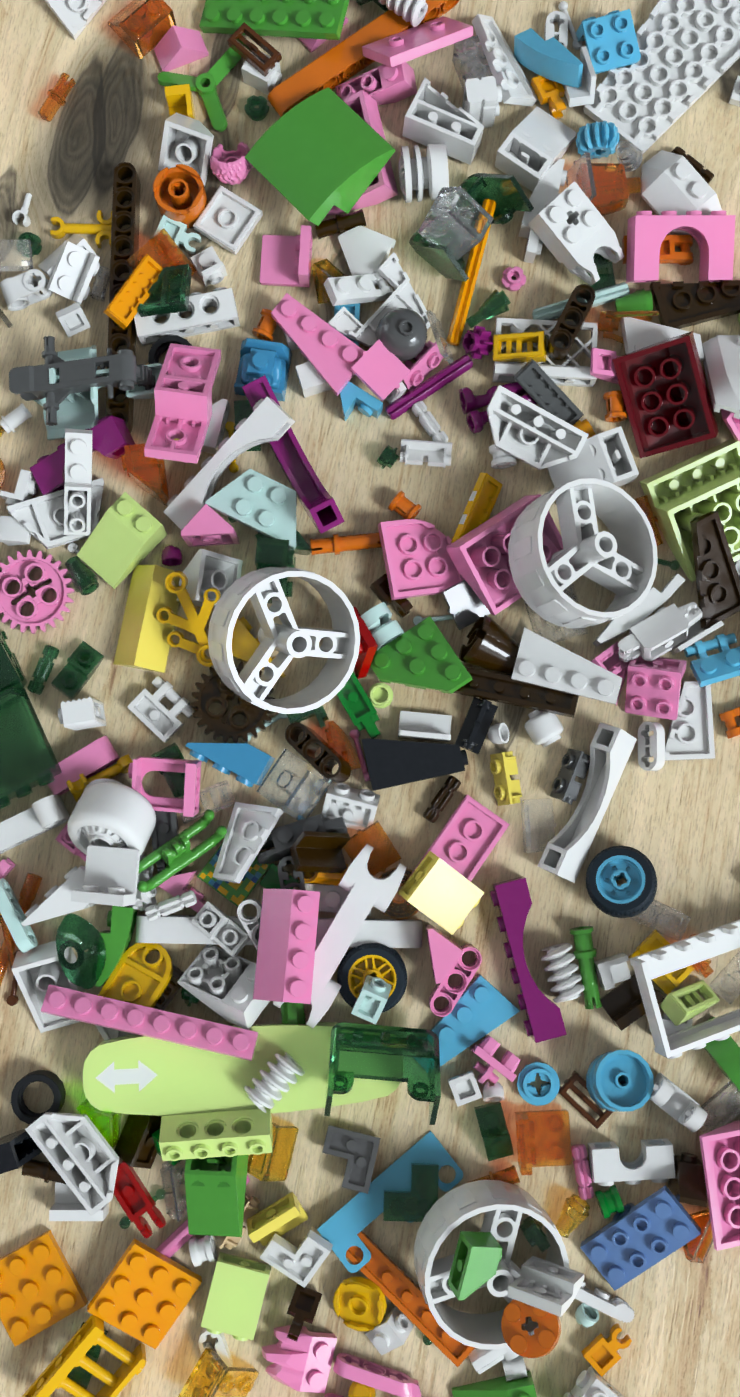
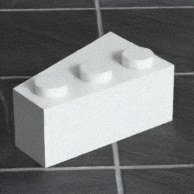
M424 78L405 115L402 136L424 146L445 143L448 156L471 165L480 147L484 125L461 106L457 108L448 101V96L444 92L440 94L430 86L431 82Z

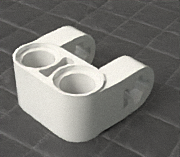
M659 1072L653 1079L654 1088L650 1100L691 1132H696L704 1124L707 1112L700 1107L698 1102Z

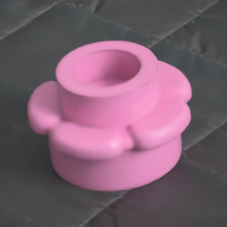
M517 266L506 268L501 279L503 286L509 291L519 290L526 283L524 271Z

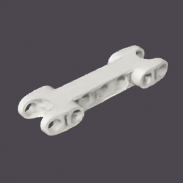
M366 844L356 856L338 886L347 890L349 894L315 950L311 994L312 1010L306 1023L311 1028L317 1025L337 996L342 985L332 980L331 977L372 907H375L385 913L398 891L407 868L399 863L397 868L388 877H374L370 874L367 864L370 853L374 848L369 844ZM274 1001L273 1005L280 1008L284 1002Z

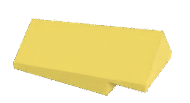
M137 565L133 570L114 665L165 673L169 649L172 648L167 642V636L172 631H175L176 626L169 623H160L156 618V613L162 607H169L174 614L178 615L180 602L177 601V594L168 591L165 586L167 575L174 572V570L158 565ZM175 577L174 583L179 586L180 578ZM162 611L161 617L163 619H168V612Z

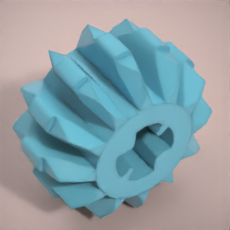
M596 121L595 123H587L586 126L580 127L576 139L578 153L581 154V157H588L590 160L614 154L619 142L618 127L612 122L607 123V121Z

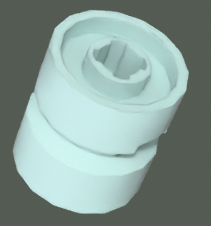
M385 602L374 606L360 616L378 645L377 651L405 633L397 620H391L392 613Z

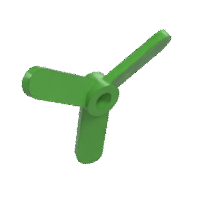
M230 47L207 73H202L195 77L161 72L157 76L158 83L162 86L189 84L191 91L198 92L199 96L202 97L213 128L217 132H223L227 128L228 122L216 92L217 86L236 66L241 56Z

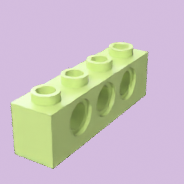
M265 1108L267 1113L260 1109L162 1116L159 1136L162 1161L272 1153L273 1124L271 1109Z

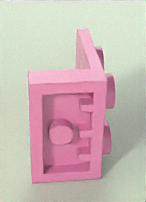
M301 225V233L296 236H262L261 285L310 287L313 242L311 226Z
M641 656L631 660L627 673L625 712L676 720L678 717L681 680L686 671L687 661L658 657L653 661H646Z

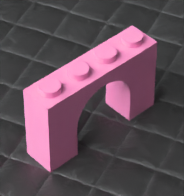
M697 210L687 211L686 215H677V211H662L661 215H652V211H637L635 216L628 218L626 283H650L659 280L660 247L666 235L675 229L688 232L698 243L700 250L699 281L723 282L733 280L736 215H726L724 210L711 211V215H702V211Z

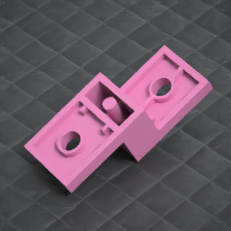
M170 343L154 388L155 418L144 447L145 457L198 464L212 417V387L221 361V350Z

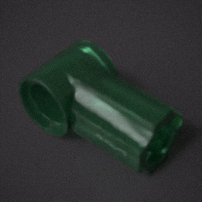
M176 743L151 755L152 757L184 759ZM159 771L161 775H164L174 797L184 796L185 773Z

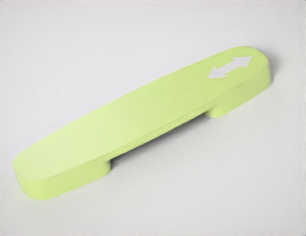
M318 1022L314 1028L306 1024L252 1025L249 1030L258 1032L252 1061L137 1034H130L104 1040L90 1051L84 1061L83 1089L85 1097L93 1107L100 1111L122 1114L170 1116L259 1109L250 1100L244 1087L248 1086L254 1089L255 1086L252 1078L254 1077L261 1081L263 1078L259 1071L262 1069L268 1073L270 1072L267 1062L270 1061L277 1064L278 1061L275 1054L278 1053L285 1056V1052H287L303 1068L305 1074L303 1076L295 1074L297 1078L296 1084L287 1082L290 1087L288 1092L280 1090L282 1099L280 1101L273 1099L275 1105L271 1109V1113L293 1112L359 1103L390 1095L398 1088L402 1081L403 1054L399 1041L388 1029L356 1023Z

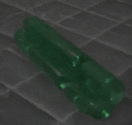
M50 645L44 647L42 652L44 656L43 658L40 657L32 675L34 679L33 681L30 680L27 687L28 691L37 695L42 693L45 687L43 683L44 681L47 682L54 666L53 660H56L59 654V649Z

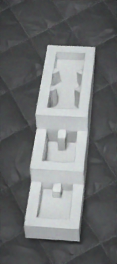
M677 573L661 592L652 587L641 604L623 616L611 620L593 644L597 647L614 639L647 618L667 601L686 579Z

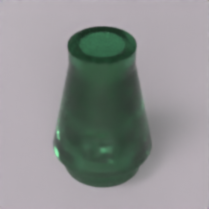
M75 556L66 561L65 566L69 571L77 592H80L81 595H89L99 587L98 577L81 562L79 557Z

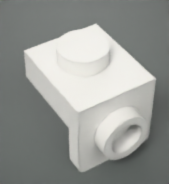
M21 469L14 493L0 490V497L6 501V505L9 506L32 499L33 495L37 494L39 486L32 472Z
M395 1306L380 1324L375 1326L373 1330L366 1331L365 1335L378 1352L384 1355L404 1345L413 1329V1324Z

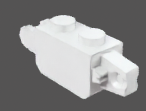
M694 601L681 607H677L673 603L668 607L658 609L654 615L629 628L630 635L619 641V660L625 663L639 656L646 661L657 659L687 641L689 628L702 618L703 612Z

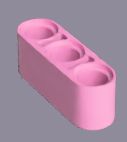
M103 736L43 772L42 776L53 795H62L70 791L66 784L68 780L71 782L79 780V774L81 773L87 779L114 764L120 757L108 737Z
M470 944L461 946L464 951L463 954L466 951L475 952V961L471 964H465L462 962V954L443 982L437 984L430 994L429 1006L436 1016L445 1017L452 1012L482 962V956L475 946ZM460 974L462 976L461 984L456 987L450 986L448 984L450 975ZM443 996L448 999V1005L444 1009H437L434 1006V1001L437 997Z

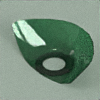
M67 914L57 930L56 949L58 959L65 976L72 984L83 989H91L99 980L105 966L106 948L104 940L99 931L87 920L75 914ZM67 947H73L76 950L78 958L75 963L66 961L64 951Z

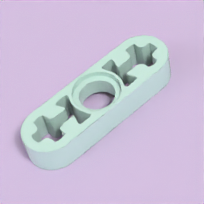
M1 878L0 913L17 947L21 952L25 953L38 945L37 938L30 925L23 926L21 924L26 919V916L10 884L4 878Z

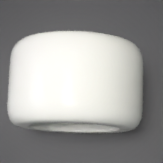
M99 782L92 784L82 793L68 820L67 832L72 843L85 855L87 854V847L95 845L139 849L141 856L155 828L156 814L150 802L136 790L115 782Z

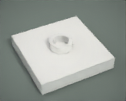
M220 185L194 223L193 228L236 255L263 216V212Z

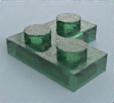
M411 1163L410 1191L384 1190L383 1221H423L426 1213L438 1200V1164Z

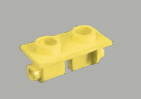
M513 751L490 755V770L495 784L494 796L498 806L521 803L519 779L511 780L510 775L518 774L516 756H513Z

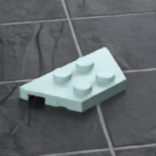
M248 469L205 502L212 509L292 549H295L297 546V492L263 474Z

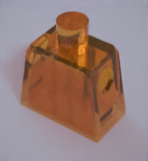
M583 163L579 174L581 190L602 216L623 210L629 200V194L640 193L641 191L640 177L626 178L625 168L622 164Z

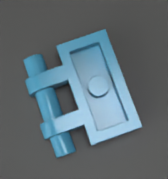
M734 633L728 635L719 634L715 636V639L705 642L700 640L684 649L686 657L694 655L697 657V660L691 661L690 668L700 687L740 676V647L730 649L728 646L737 643ZM717 648L720 652L708 656L706 653L707 651L714 650Z

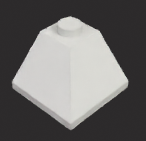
M176 112L165 120L158 170L161 171L166 167L168 169L176 167L177 164L190 166L198 172L205 186L214 135L199 120Z
M199 549L183 571L188 579L186 589L193 605L202 607L204 602L203 594L211 587L217 588L222 596L227 588L237 579L241 578L243 560L206 549ZM209 591L208 598L215 600L216 594Z

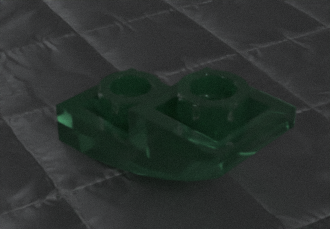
M83 641L67 659L68 664L51 682L52 686L73 700L94 674L104 656Z

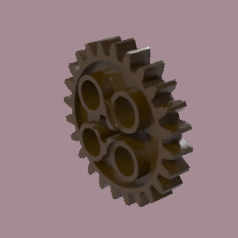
M243 661L239 663L238 668L236 667L238 675L243 669ZM209 668L210 676L202 673L201 678L204 683H195L196 688L200 692H192V697L198 699V701L192 702L191 707L199 709L193 713V717L202 718L197 725L198 727L207 726L204 731L205 735L214 732L213 740L216 741L222 736L224 743H227L229 738H233V742L238 743V738L242 737L243 741L248 743L249 734L256 739L258 738L257 729L263 732L266 731L263 722L271 723L272 719L267 714H272L274 711L264 710L245 701L240 696H238L239 706L234 705L227 722L222 723V719L229 709V702L227 700L232 701L236 694L232 690L224 691L221 689L220 685L223 681L214 668ZM261 670L259 671V677L262 675ZM273 688L267 694L265 699H276L273 697H268V695L274 692ZM213 703H220L223 706V710L219 714H212L208 710L209 706ZM237 714H242L246 717L247 721L244 725L237 726L232 722V718Z

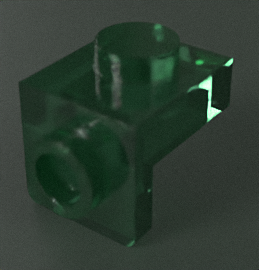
M323 705L303 713L286 714L290 724L304 721L316 715L321 729L326 727L324 721L329 720Z

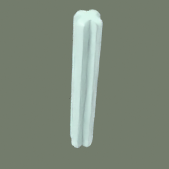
M623 282L596 290L592 308L613 302L616 298L630 294L628 284ZM577 298L578 302L587 303L584 298ZM569 299L534 309L532 313L533 319L553 320L560 318Z

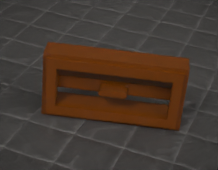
M243 23L227 40L228 45L263 76L268 74L269 69L275 67L276 62L279 63L282 60L281 53L246 23ZM245 33L271 57L268 58L253 43H250L243 37L242 34Z
M574 1071L571 1074L572 1076L565 1080L564 1085L560 1086L558 1093L598 1129L613 1112L608 1110L605 1112L601 1111L574 1085V1082L577 1080L588 1091L586 1081ZM569 1088L600 1116L597 1120L566 1092Z

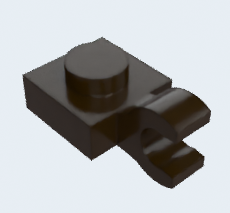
M387 573L371 584L370 589L381 602H385L387 606L392 603L395 611L401 618L410 613V609L413 606L406 598L391 600Z
M297 1284L287 1314L294 1317L287 1338L297 1342L304 1321L312 1324L322 1297L321 1293Z

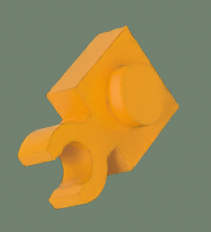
M618 1323L611 1327L610 1336L607 1339L600 1333L581 1351L583 1357L601 1377L621 1359L617 1350L627 1348L632 1342L628 1334L623 1339H617V1335L622 1331Z

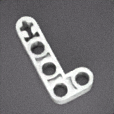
M50 795L34 802L31 808L0 822V854L67 822L70 815L61 796Z

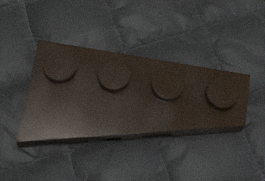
M740 280L723 281L722 283H709V281L684 283V281L673 282L672 284H661V282H651L650 284L661 325L681 329L740 313Z
M711 511L690 522L698 604L703 612L700 624L701 628L708 629L717 622L723 621L740 611V579L718 511Z

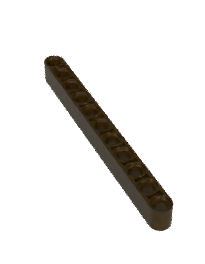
M128 162L119 163L113 172L109 303L138 265L141 184L135 167ZM126 177H132L128 181H123ZM125 201H131L128 205H122ZM124 225H130V227L125 230L121 229ZM123 249H130L126 254H120ZM122 273H129L126 278H119ZM109 317L108 348L112 349V355L117 354V348L121 345H127L126 349L132 350L133 355H135L136 326L134 318L127 328L123 330L117 327L118 324ZM106 387L105 416L112 415L125 419L124 422L131 433L133 429L134 399L126 397V391L120 390L118 387H113V398L109 399L108 387ZM125 394L124 400L115 402L117 395Z

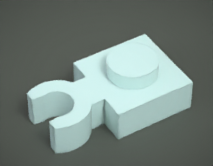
M163 215L153 236L155 240L176 251L181 244L184 246L185 251L192 255H195L196 249L189 246V242L192 240L198 243L201 242L199 234L194 232L186 233V224L174 221Z

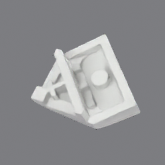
M361 225L337 236L352 276L376 273L378 268L387 260L391 248H394L396 243L395 239Z

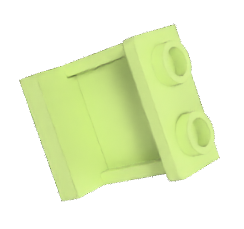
M220 1252L201 1327L206 1328L208 1332L213 1334H230L239 1341L254 1340L271 1265Z

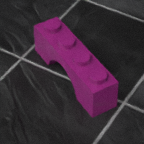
M112 415L105 416L93 428L85 429L93 430L92 452L99 451L105 457L118 459L137 447L124 420ZM65 443L59 445L57 451L51 455L40 457L37 460V464L30 467L42 495L64 489Z

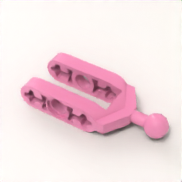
M339 1353L336 1357L333 1370L343 1378L400 1397H422L418 1380L410 1378L405 1373L346 1353ZM327 1393V1394H325L324 1397H344V1396H341V1395H338V1394H334V1393Z

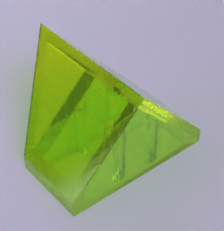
M85 1099L76 1109L80 1114H86L113 1148L119 1140L122 1113L100 1111Z

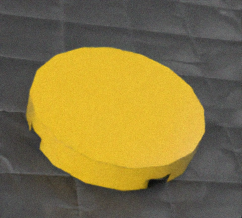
M349 1277L343 1280L337 1287L333 1297L336 1315L338 1317L340 1315L344 1320L343 1323L356 1331L373 1330L375 1326L382 1322L387 1308L385 1295L379 1286L364 1277Z

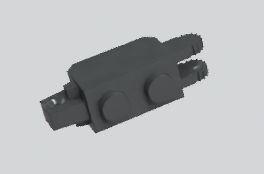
M321 814L274 828L261 850L274 846L275 848L260 853L257 856L258 863L265 865L291 855V846L304 831L348 833L343 817L330 820L329 818L323 819Z

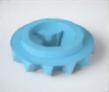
M535 1061L525 1065L518 1074L517 1088L519 1094L527 1103L542 1106L555 1099L559 1092L560 1081L556 1071L550 1065ZM536 1073H538L542 1081L549 1082L541 1085L540 1094H538L535 1086L527 1084L535 1081Z

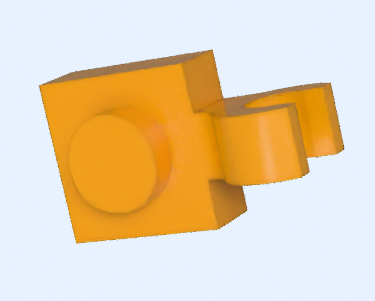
M542 76L532 78L530 85L540 104L548 103L550 115L556 119L563 118L561 111L566 109L565 102L562 99L565 93L563 85Z

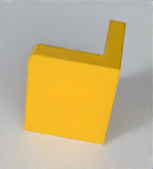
M190 85L165 86L169 116L177 112L195 119Z

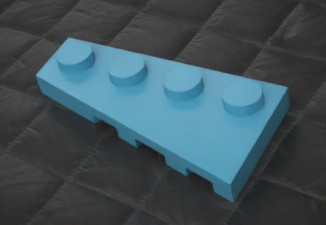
M479 974L462 994L452 1012L442 1017L410 1053V1056L429 1073H432L520 1012V1010Z

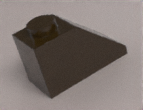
M682 1152L681 1156L674 1155L675 1178L669 1179L668 1188L678 1202L707 1207L703 1163L697 1159L698 1156L691 1153Z

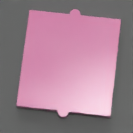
M379 339L368 351H363L362 357L350 368L381 401L394 389L397 390L400 387L401 381L411 372L393 353L387 350Z

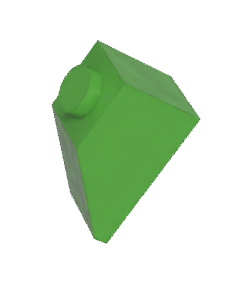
M460 1231L447 1283L458 1300H465L496 1275L498 1263L502 1259V1247L491 1232Z

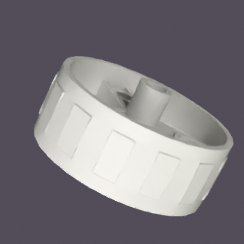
M583 478L568 482L548 491L531 502L517 517L511 530L508 545L509 566L513 581L521 597L544 620L570 629L593 627L632 611L648 595L656 577L658 563L657 544L646 514L638 503L623 489L610 482L596 478ZM556 500L563 549L555 552L551 557V561L547 563L543 551L542 533L546 515L550 506ZM596 515L603 521L610 533L598 531ZM583 575L616 595L606 611L599 612L576 603L563 590Z
M265 567L251 571L237 579L222 594L215 605L209 622V654L215 671L223 683L240 698L264 710L268 709L284 714L303 713L316 709L331 700L350 678L359 654V623L350 601L333 582L314 572L298 568ZM299 577L315 588L328 607L332 620V630L297 626L279 579ZM250 598L261 625L258 631L260 645L238 675L233 662L231 646L233 629L240 611ZM272 598V605L268 609L267 602ZM279 616L282 625L274 623L273 618ZM321 638H322V639H323V643H322V645L319 647V641H320ZM274 650L279 651L271 663H269L268 659ZM312 656L328 658L319 675L306 688L294 695L281 699H265L293 657ZM264 667V673L259 677V671Z
M478 1180L465 1183L450 1190L437 1200L426 1213L417 1231L414 1245V1266L425 1303L428 1305L438 1325L450 1337L470 1347L482 1350H500L509 1348L504 1340L501 1329L504 1309L487 1314H469L455 1310L442 1302L456 1297L447 1284L455 1254L434 1261L442 1242L462 1222L479 1213L486 1212L481 1231L478 1232H491L495 1239L499 1240V1244L502 1247V1259L498 1263L496 1275L478 1289L487 1286L493 1296L503 1297L508 1303L513 1300L507 1297L508 1287L521 1275V1269L511 1260V1255L523 1213L533 1217L545 1226L547 1234V1255L545 1260L569 1268V1259L562 1237L551 1218L528 1192L514 1184L500 1180ZM528 1318V1324L524 1325L525 1330L530 1331L531 1335H534V1329L538 1328V1322H533L531 1318Z

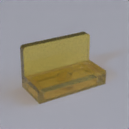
M272 1122V1153L251 1154L248 1160L247 1173L260 1181H285L299 1129L295 1126H279Z

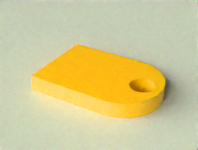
M136 943L125 951L98 996L154 1008L172 977L173 963L170 955L165 948L157 943ZM151 951H158L160 953L159 960L153 964L147 963V954Z

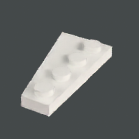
M477 14L471 22L492 75L496 79V85L501 86L503 103L532 107L538 101V98L492 16Z

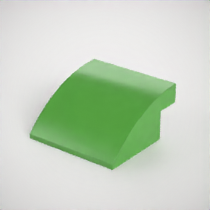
M328 87L309 96L279 118L254 144L245 158L308 221L319 226L334 205L349 213L396 150Z

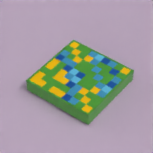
M221 844L197 877L238 907L241 902L247 899L269 869L270 864H259L256 856L240 884L217 880L213 878V873L222 847Z

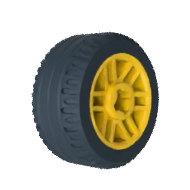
M366 943L351 948L341 960L337 974V983L342 985L339 991L345 1002L353 1008L366 976L375 973L378 978L383 979L392 986L382 1012L393 1008L401 1000L407 986V971L399 953L393 948L378 943Z

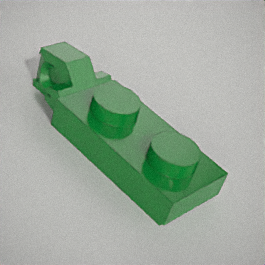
M353 672L345 686L336 695L358 730L361 731L365 728L370 738L374 739L381 735L375 725V722L380 719L377 716L376 709Z

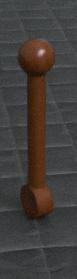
M14 974L11 995L7 998V1004L10 1006L16 1005L19 1001L18 996H16L18 983Z

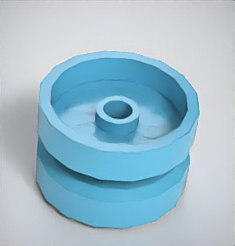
M630 1050L610 1051L597 1056L589 1065L586 1074V1087L590 1097L599 1107L610 1112L634 1111L643 1107L650 1099L654 1088L653 1073L649 1064L639 1054Z

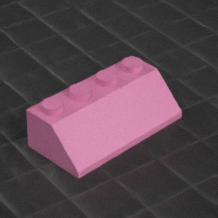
M263 888L253 999L311 1004L320 899L319 891Z

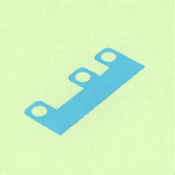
M431 1131L370 1183L368 1194L359 1192L317 1229L325 1240L333 1244V1252L350 1273H356L371 1259L370 1251L357 1234L393 1204L409 1223L414 1222L427 1211L428 1202L415 1187V1184L427 1173L444 1192L450 1191L463 1179V1171ZM445 1165H449L455 1170L456 1176L451 1183H443L439 1179V1170ZM409 1196H415L420 1201V1210L415 1214H408L404 1210V1200ZM352 1246H357L363 1251V1259L356 1265L350 1264L346 1259V1252Z

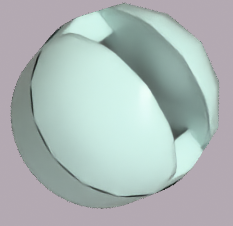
M582 1303L575 1312V1318L578 1324L588 1328L599 1320V1313L597 1309Z

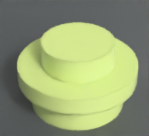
M376 683L370 687L367 696L375 708L382 709L391 704L393 691L385 683Z

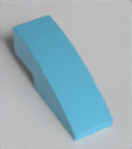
M532 28L514 36V56L524 67L535 74L563 85L576 88L582 86L583 63L557 39L552 37L545 41Z

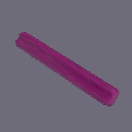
M467 354L463 355L388 405L385 411L391 420L396 419L411 409L415 403L423 401L471 369L473 362Z

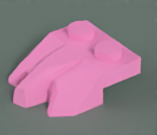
M291 1325L274 1328V1336L279 1341L276 1344L262 1347L263 1357L267 1361L273 1362L265 1371L274 1380L296 1391L325 1393L337 1337L334 1333L310 1332L306 1326H302L296 1342L287 1338Z

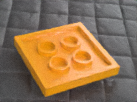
M51 1230L0 1258V1319L15 1347L86 1306L88 1303Z
M134 1238L88 1304L87 1312L156 1349L201 1285L202 1277Z

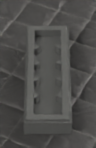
M532 358L513 376L542 409L565 422L574 425L584 415Z

